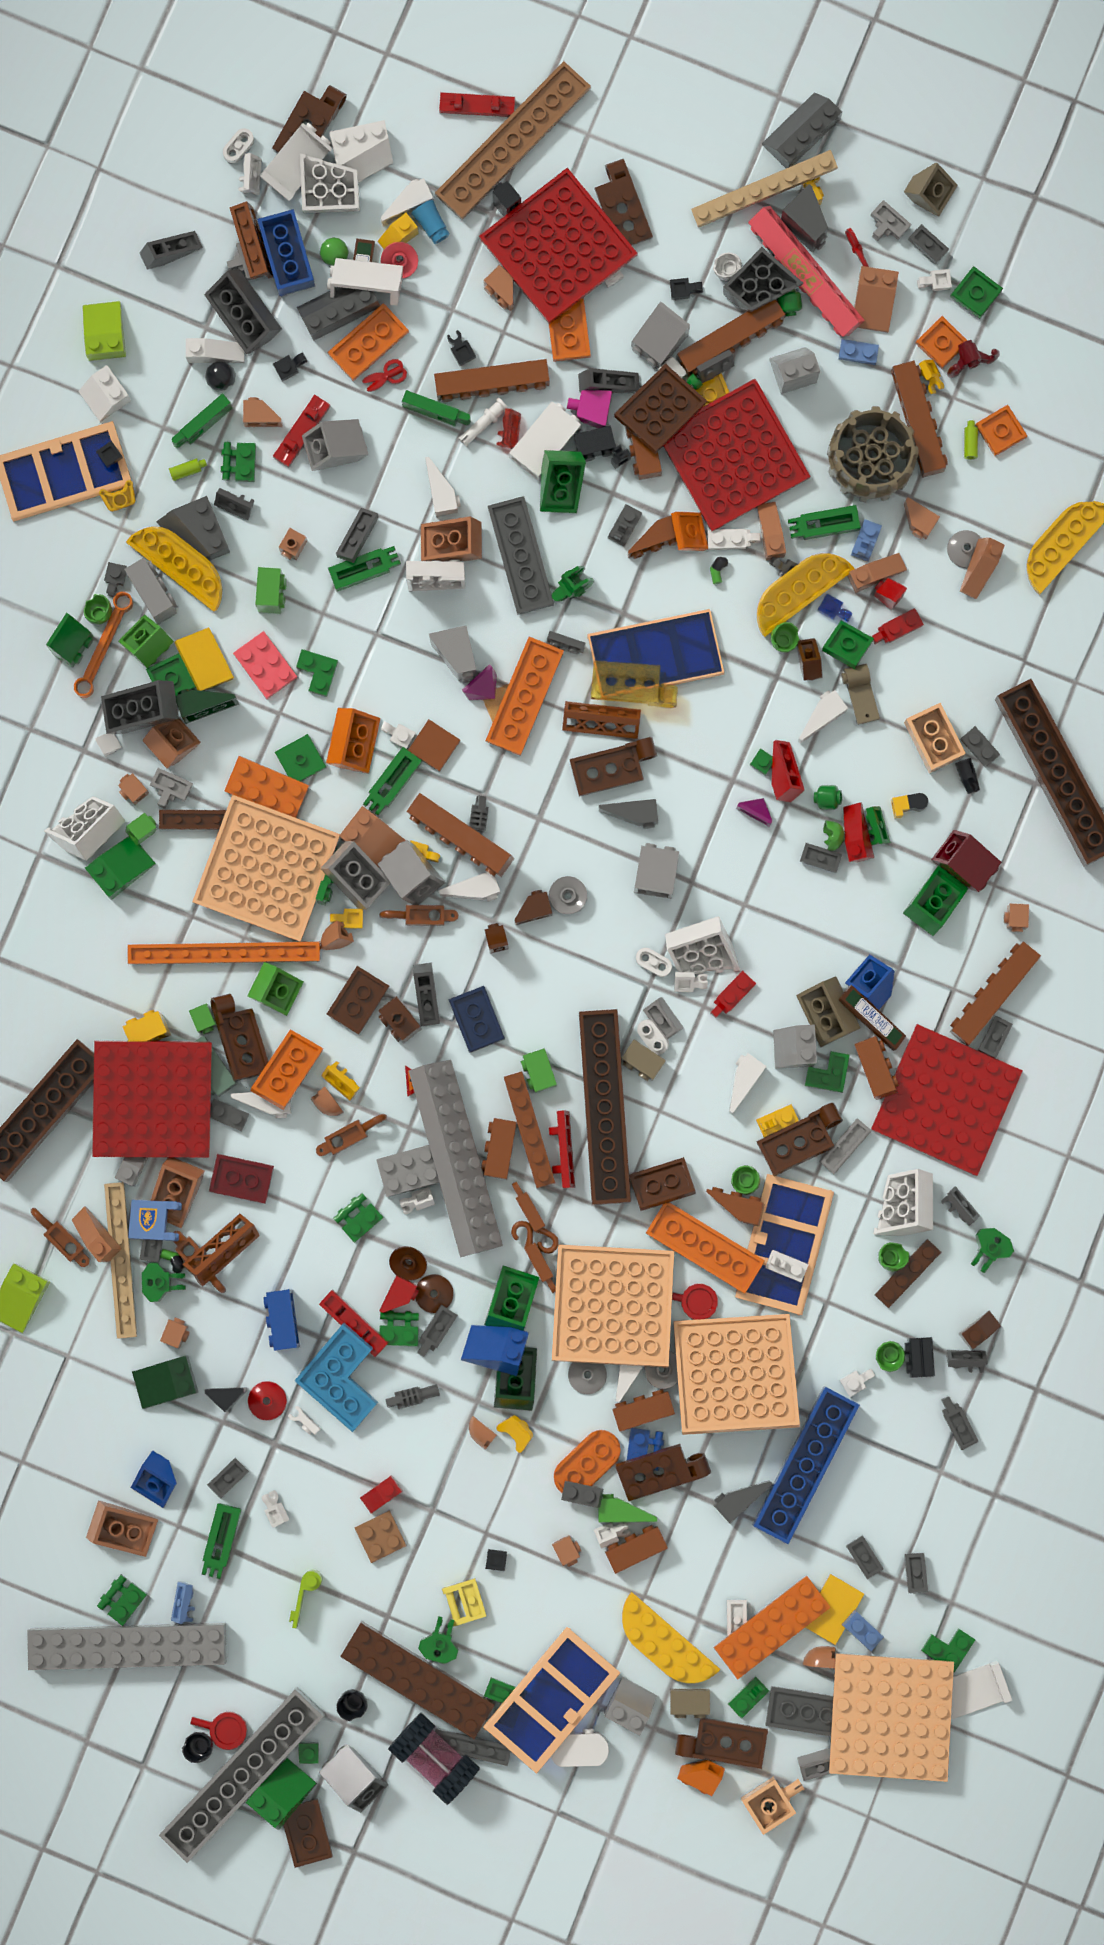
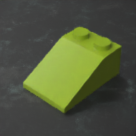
M121 302L83 305L84 342L88 360L126 357Z
M13 1263L0 1288V1322L23 1333L50 1281Z

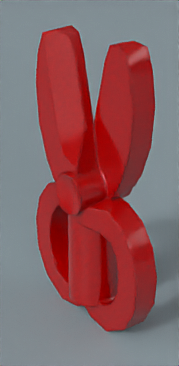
M848 228L845 234L853 253L858 256L863 266L869 267L863 254L862 245L859 244L853 230Z
M392 359L384 365V373L370 374L362 382L364 384L374 382L367 388L368 392H372L381 388L387 380L391 384L403 382L407 377V371L403 368V363L400 360ZM392 364L399 365L389 371L387 370L388 367ZM400 373H403V376L401 378L396 380L392 379V377Z

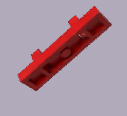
M440 92L439 113L509 117L515 109V97Z
M314 394L274 453L273 458L289 468L304 446L302 435L320 423L331 407L330 404ZM306 415H310L313 418V420L308 418Z
M561 1110L557 1111L558 1127H549V1135L559 1136L561 1165L552 1166V1173L562 1174L563 1188H575L569 1111Z
M333 1289L319 1303L340 1325L345 1323L372 1346L373 1349L370 1353L374 1357L389 1343Z

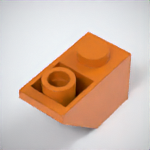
M703 1760L682 1765L677 1779L686 1785L698 1789L703 1794L713 1796L722 1780L725 1768L709 1760Z

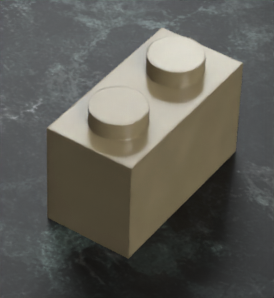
M635 1039L621 1058L623 1066L631 1071L634 1068L640 1072L638 1076L646 1081L649 1079L653 1081L666 1062L665 1059Z
M670 1689V1714L674 1715V1718H686V1715H694V1718H706V1715H710V1690Z

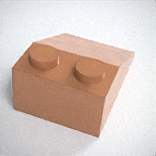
M861 266L854 308L865 321L858 328L889 332L898 271Z
M470 516L421 524V561H470L482 559L481 521Z
M363 806L339 835L340 839L344 842L354 841L377 866L385 855L393 852L399 843L406 841Z
M168 1157L162 1164L150 1201H175L182 1203L181 1210H168L167 1223L182 1228L199 1190L205 1170L174 1157Z
M98 1500L86 1538L93 1544L146 1557L158 1519Z

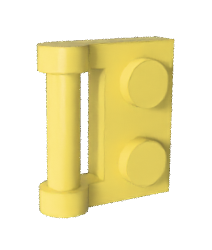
M475 1578L442 1588L454 1620L453 1627L487 1616ZM454 1591H459L465 1617H460L453 1594Z

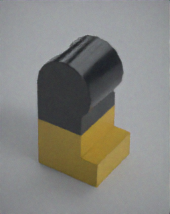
M916 793L892 798L891 804L894 819L902 818L903 812L923 811L928 805L927 796L923 793Z

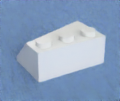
M385 120L329 132L336 164L356 169L358 183L393 164Z
M300 153L303 213L360 211L358 173L356 169Z
M449 560V562L406 561L408 590L465 589L464 562H460V560Z
M93 796L74 809L73 815L66 819L64 817L58 821L60 824L53 829L49 827L44 832L66 852L87 861L101 845L107 842L108 838L115 831L120 829L125 819L114 805Z
M719 916L665 934L667 950L678 972H694L695 975L716 970V973H721L723 970L733 969L734 972L740 971L732 942Z
M915 1169L888 1175L882 1197L884 1204L882 1211L879 1210L878 1218L880 1219L878 1227L874 1228L873 1234L905 1236L933 1230V1174Z

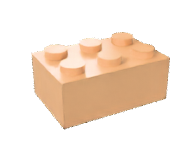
M941 703L905 720L904 724L928 773L934 772L965 756L966 753Z

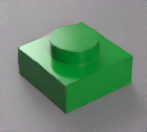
M760 748L750 766L766 775L772 767L773 756Z
M299 1743V1764L319 1763V1743Z

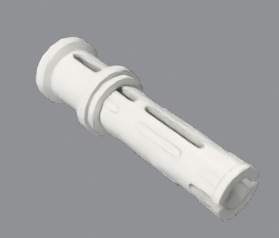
M497 398L496 403L489 409L486 408L485 412H483L484 415L458 438L466 447L491 423H496L497 419L505 411H509V408L500 398Z

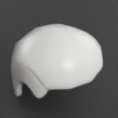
M730 252L723 253L715 259L713 270L719 279L729 281L742 268V262L736 254Z

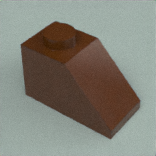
M815 638L799 640L797 650L803 680L823 678L821 656Z
M537 890L531 892V896L527 897L514 919L515 925L552 916L547 891Z
M499 923L488 925V929H484L490 954L509 949L503 925L499 926Z
M987 1311L961 1331L959 1335L967 1346L973 1350L989 1338L1001 1325L993 1314Z

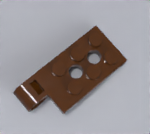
M331 85L327 87L321 99L303 91L272 149L279 152L306 120L312 122V126L317 130L315 134L321 138L331 121L335 119L339 110L344 105L347 94Z
M624 159L606 164L605 169L610 182L594 188L602 210L631 246L653 238ZM618 204H625L627 211L619 213L617 211ZM626 221L633 223L634 229L632 231L624 229L623 224Z
M648 737L626 743L623 746L569 759L579 797L643 781L644 778L639 762L657 757L653 737ZM614 764L617 770L615 773L610 774L606 771V766ZM594 768L598 771V776L590 778L587 775V771Z
M231 994L211 998V1009L233 1081L236 1082L259 1076L269 1061L253 1009L235 1012V1002ZM238 1036H243L246 1039L245 1045L237 1042ZM244 1054L250 1055L252 1062H244L242 1056Z
M829 1103L808 1114V1117L756 1141L773 1176L779 1175L834 1148L827 1130L840 1124L843 1119L835 1104ZM797 1138H803L805 1144L802 1147H797L794 1141ZM785 1146L788 1152L785 1155H779L777 1149Z
M681 1444L616 1464V1469L628 1502L704 1478L711 1473L705 1453L691 1455L686 1461ZM656 1467H661L664 1469V1473L656 1475L653 1470ZM643 1473L646 1478L643 1481H638L635 1475Z
M700 1718L697 1736L678 1734L675 1755L762 1769L768 1729ZM723 1737H729L732 1740L731 1745L727 1748L722 1747L720 1744ZM743 1740H748L751 1743V1747L747 1751L740 1749V1743Z

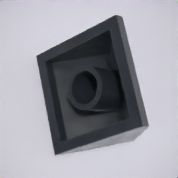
M247 1387L205 1389V1394L224 1412H228L247 1392Z

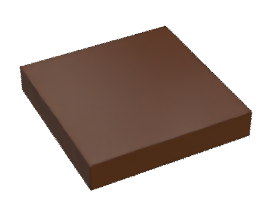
M428 719L408 751L440 772L461 740Z

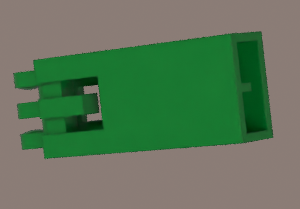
M405 391L402 399L403 408L454 427L457 422L470 425V414L411 391Z
M223 393L172 437V443L175 448H180L185 442L191 445L233 409L231 402Z
M857 505L801 514L800 517L788 519V524L796 523L795 526H790L789 530L798 532L790 534L791 539L803 537L804 540L860 531L861 528ZM819 520L821 527L816 528L815 523L808 525L807 522Z
M395 546L384 550L380 548L358 556L354 563L344 561L328 567L336 592L390 573L389 569L401 565L400 560L392 562V560L398 558L397 553L389 554L396 550ZM378 558V562L372 563L373 568L368 569L366 562Z
M402 747L370 789V795L363 805L366 807L370 801L373 802L369 810L373 811L378 806L379 808L375 814L379 816L385 807L389 808L422 764V760ZM385 783L392 787L390 791L384 788L381 794L378 793Z
M217 1503L202 1560L205 1562L201 1575H206L207 1568H210L209 1577H213L215 1570H217V1579H221L223 1569L227 1566L242 1511L241 1508ZM215 1543L222 1544V1553L220 1549H216L215 1556H212Z

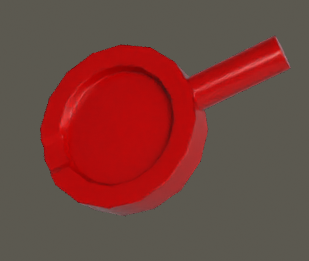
M705 1284L689 1286L683 1294L672 1292V1300L681 1302L686 1315L695 1320L711 1317L718 1306V1298L715 1291Z
M226 1711L220 1713L212 1722L192 1717L190 1722L191 1725L209 1729L212 1741L221 1749L231 1750L237 1748L244 1742L247 1735L245 1720L235 1712Z

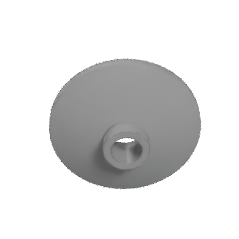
M969 530L955 533L950 538L947 546L950 560L959 567L968 568L977 541L981 537ZM966 544L970 546L968 551L964 549Z
M571 876L561 877L550 887L549 900L556 911L562 914H574L585 905L587 890L579 879ZM570 893L572 897L567 900L564 895Z
M669 1351V1367H664L663 1372L659 1371V1367L645 1366V1376L651 1385L659 1389H668L678 1383L675 1353Z
M572 1362L568 1371V1379L571 1386L582 1394H593L599 1391L604 1386L607 1378L604 1364ZM584 1372H591V1377L586 1379Z

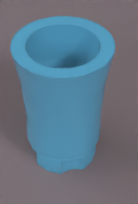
M433 200L423 203L411 213L434 244H438L449 236L447 227Z

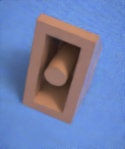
M256 397L243 400V423L245 427H283L281 418L263 400H259Z
M907 497L904 507L909 528L913 531L912 534L915 537L927 539L940 516Z

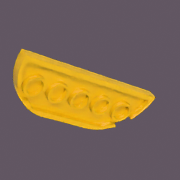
M1093 501L1078 502L1071 505L1060 514L1033 545L1027 559V575L1030 584L1039 595L1104 524V503Z
M153 526L143 528L127 539L126 543L151 561V563L212 611L218 609L222 599V583L216 568L205 556L177 534L166 528Z
M830 553L815 554L800 562L772 583L761 596L757 607V623L762 636L766 637L777 625L786 622L845 578L855 568L846 559Z
M632 1591L630 1592L622 1611V1623L625 1634L629 1641L669 1677L683 1683H699L708 1680L721 1670Z

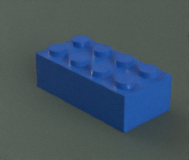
M294 209L257 219L279 296L315 287Z

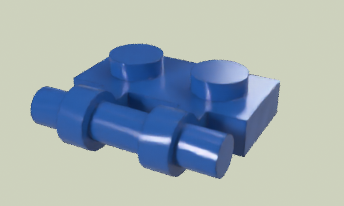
M631 1428L627 1460L646 1455L648 1444L654 1445L653 1452L661 1450L665 1441L663 1440L664 1432L656 1431L655 1439L649 1438L650 1430ZM656 1467L654 1471H659V1467Z

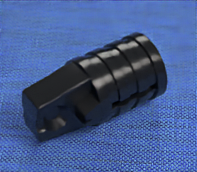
M968 758L955 763L961 778L960 780L967 793L972 794L979 791L977 773L975 772L972 759Z

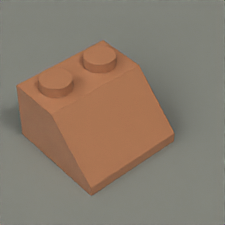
M180 718L152 727L142 740L167 769L181 761L201 743Z

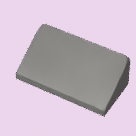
M662 997L643 1009L647 1017L658 1025L667 1039L684 1028Z
M830 1748L797 1758L803 1781L830 1774Z

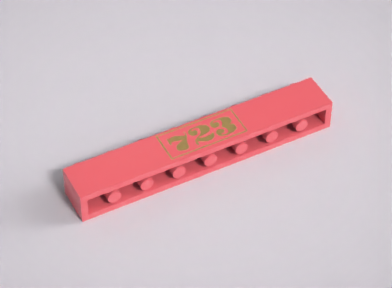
M771 206L763 207L748 222L751 225L752 232L760 236L763 240V245L774 253V258L803 282L799 289L808 294L810 302L822 311L823 318L831 322L834 326V331L839 336H849L865 321Z

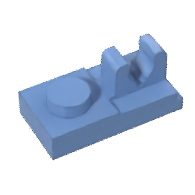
M864 519L851 556L868 562L882 525Z
M185 1582L177 1583L171 1621L179 1624L193 1621V1618L187 1617L188 1611H195V1607L189 1606L190 1600L193 1597V1585Z

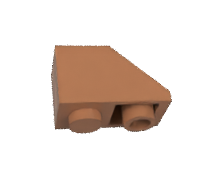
M499 264L484 279V290L490 296L494 295L498 299V304L503 309L507 308L511 311L513 309V278Z

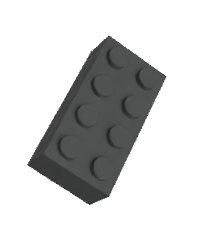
M157 680L101 696L106 734H125L179 719L173 681Z

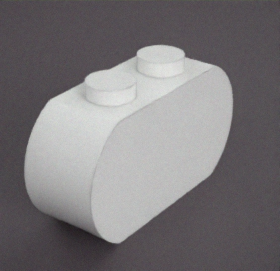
M585 1728L583 1732H575L574 1729L551 1756V1759L559 1767L600 1766L607 1759L609 1752L608 1742L600 1732H594L593 1728Z

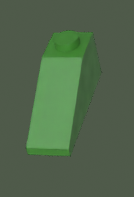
M603 1494L600 1508H598L599 1522H657V1516L618 1497H614V1494Z

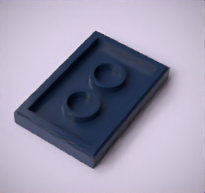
M484 986L448 999L469 1053L505 1040Z

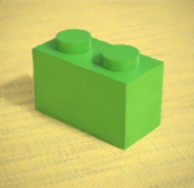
M545 1048L523 1055L524 1060L520 1062L523 1071H528L530 1078L527 1079L530 1090L534 1089L535 1093L557 1086Z

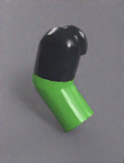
M717 557L710 567L713 584L722 583L720 571L728 566V559L726 557Z
M162 1249L160 1258L170 1260L173 1267L172 1271L174 1273H181L184 1268L181 1256L176 1252Z

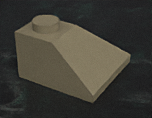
M934 163L914 175L904 193L913 203L936 216H940L958 185L938 163Z

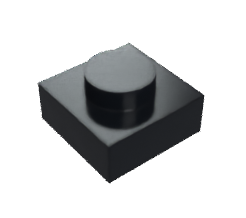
M112 441L96 451L107 468L123 458Z
M488 1549L485 1569L505 1571L507 1551Z

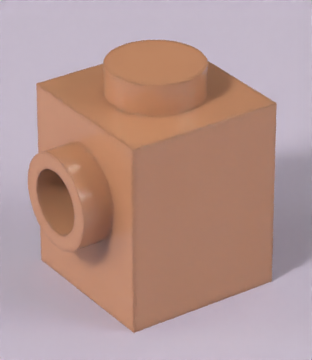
M289 528L279 545V550L282 552L281 555L289 560L291 558L297 560L307 543V537Z
M133 773L122 777L121 783L118 785L121 788L119 793L125 800L130 799L134 805L149 794L148 790Z
M1010 903L1007 906V912H1004V923L1007 924V929H1012L1011 932H1023V929L1028 928L1029 904Z
M176 1317L174 1320L169 1319L160 1341L175 1348H180L182 1342L187 1341L190 1333L187 1331L188 1326L184 1325L186 1321Z
M570 1535L552 1543L562 1566L567 1564L570 1567L578 1562L577 1558L580 1557L579 1552H581V1548L577 1541H572Z

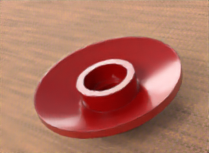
M261 1382L255 1385L249 1393V1409L254 1416L261 1420H273L279 1417L286 1408L287 1397L285 1391L274 1382ZM268 1397L270 1404L265 1405L263 1399Z

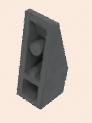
M191 231L147 242L140 251V256L148 270L166 265L203 247L196 232Z
M588 368L578 374L580 393L582 390L612 391V393H630L639 390V373Z
M656 799L599 805V812L637 826H643L644 829L654 828L655 824H658Z
M432 962L413 965L421 1026L440 1024Z
M768 1480L727 1492L725 1495L722 1492L714 1499L716 1503L713 1506L729 1523H732L773 1483Z

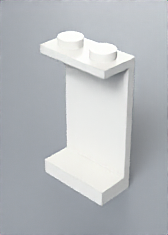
M304 123L300 125L260 175L264 181L288 201L293 198L295 192L301 186L300 153L313 158L323 159L333 149L329 146L331 142L326 137L322 136L320 138L315 134L317 130L309 123L307 125Z
M336 258L334 266L331 265L330 277L332 278H328L327 289L330 290V298H334L336 287L391 293L390 305H398L403 280V266Z
M551 402L509 453L511 460L538 481L541 479L544 450L561 451L576 431L579 432L581 430V421L572 414L570 416L566 413V409L559 403Z
M997 1661L953 1676L951 1720L1000 1702L1007 1703L1012 1701L1001 1667Z

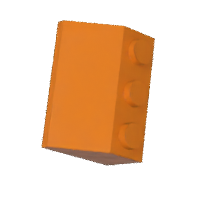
M338 708L326 763L342 769L369 773L380 718L354 708Z

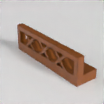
M246 201L229 207L250 278L253 280L264 275L268 279L272 278L273 273L253 206Z
M565 701L562 730L638 739L641 710ZM567 718L576 719L579 723L575 726L567 725ZM591 720L595 721L598 725L592 728L588 727L585 723ZM607 723H614L616 728L610 730L607 729L604 725H606ZM635 725V732H627L623 727Z
M238 1214L185 1261L183 1266L194 1275L197 1282L203 1287L260 1235L253 1223L243 1215ZM241 1221L245 1224L240 1229H235V1226ZM230 1235L227 1241L221 1242L224 1236ZM215 1248L212 1254L206 1255L209 1249ZM196 1261H201V1264L195 1269L191 1267Z

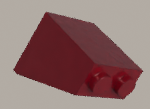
M957 830L952 831L931 859L970 890L980 892L986 887L987 881L998 871L999 865L1002 863L971 834Z

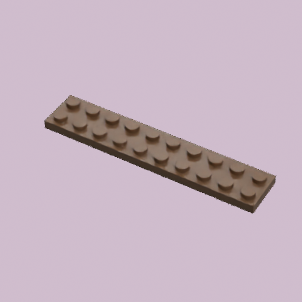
M563 61L435 192V196L463 220L591 89V85Z

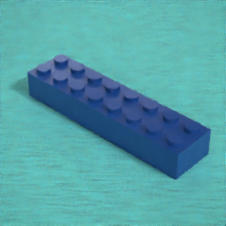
M823 1386L752 1524L754 1527L789 1544L860 1406L858 1403Z

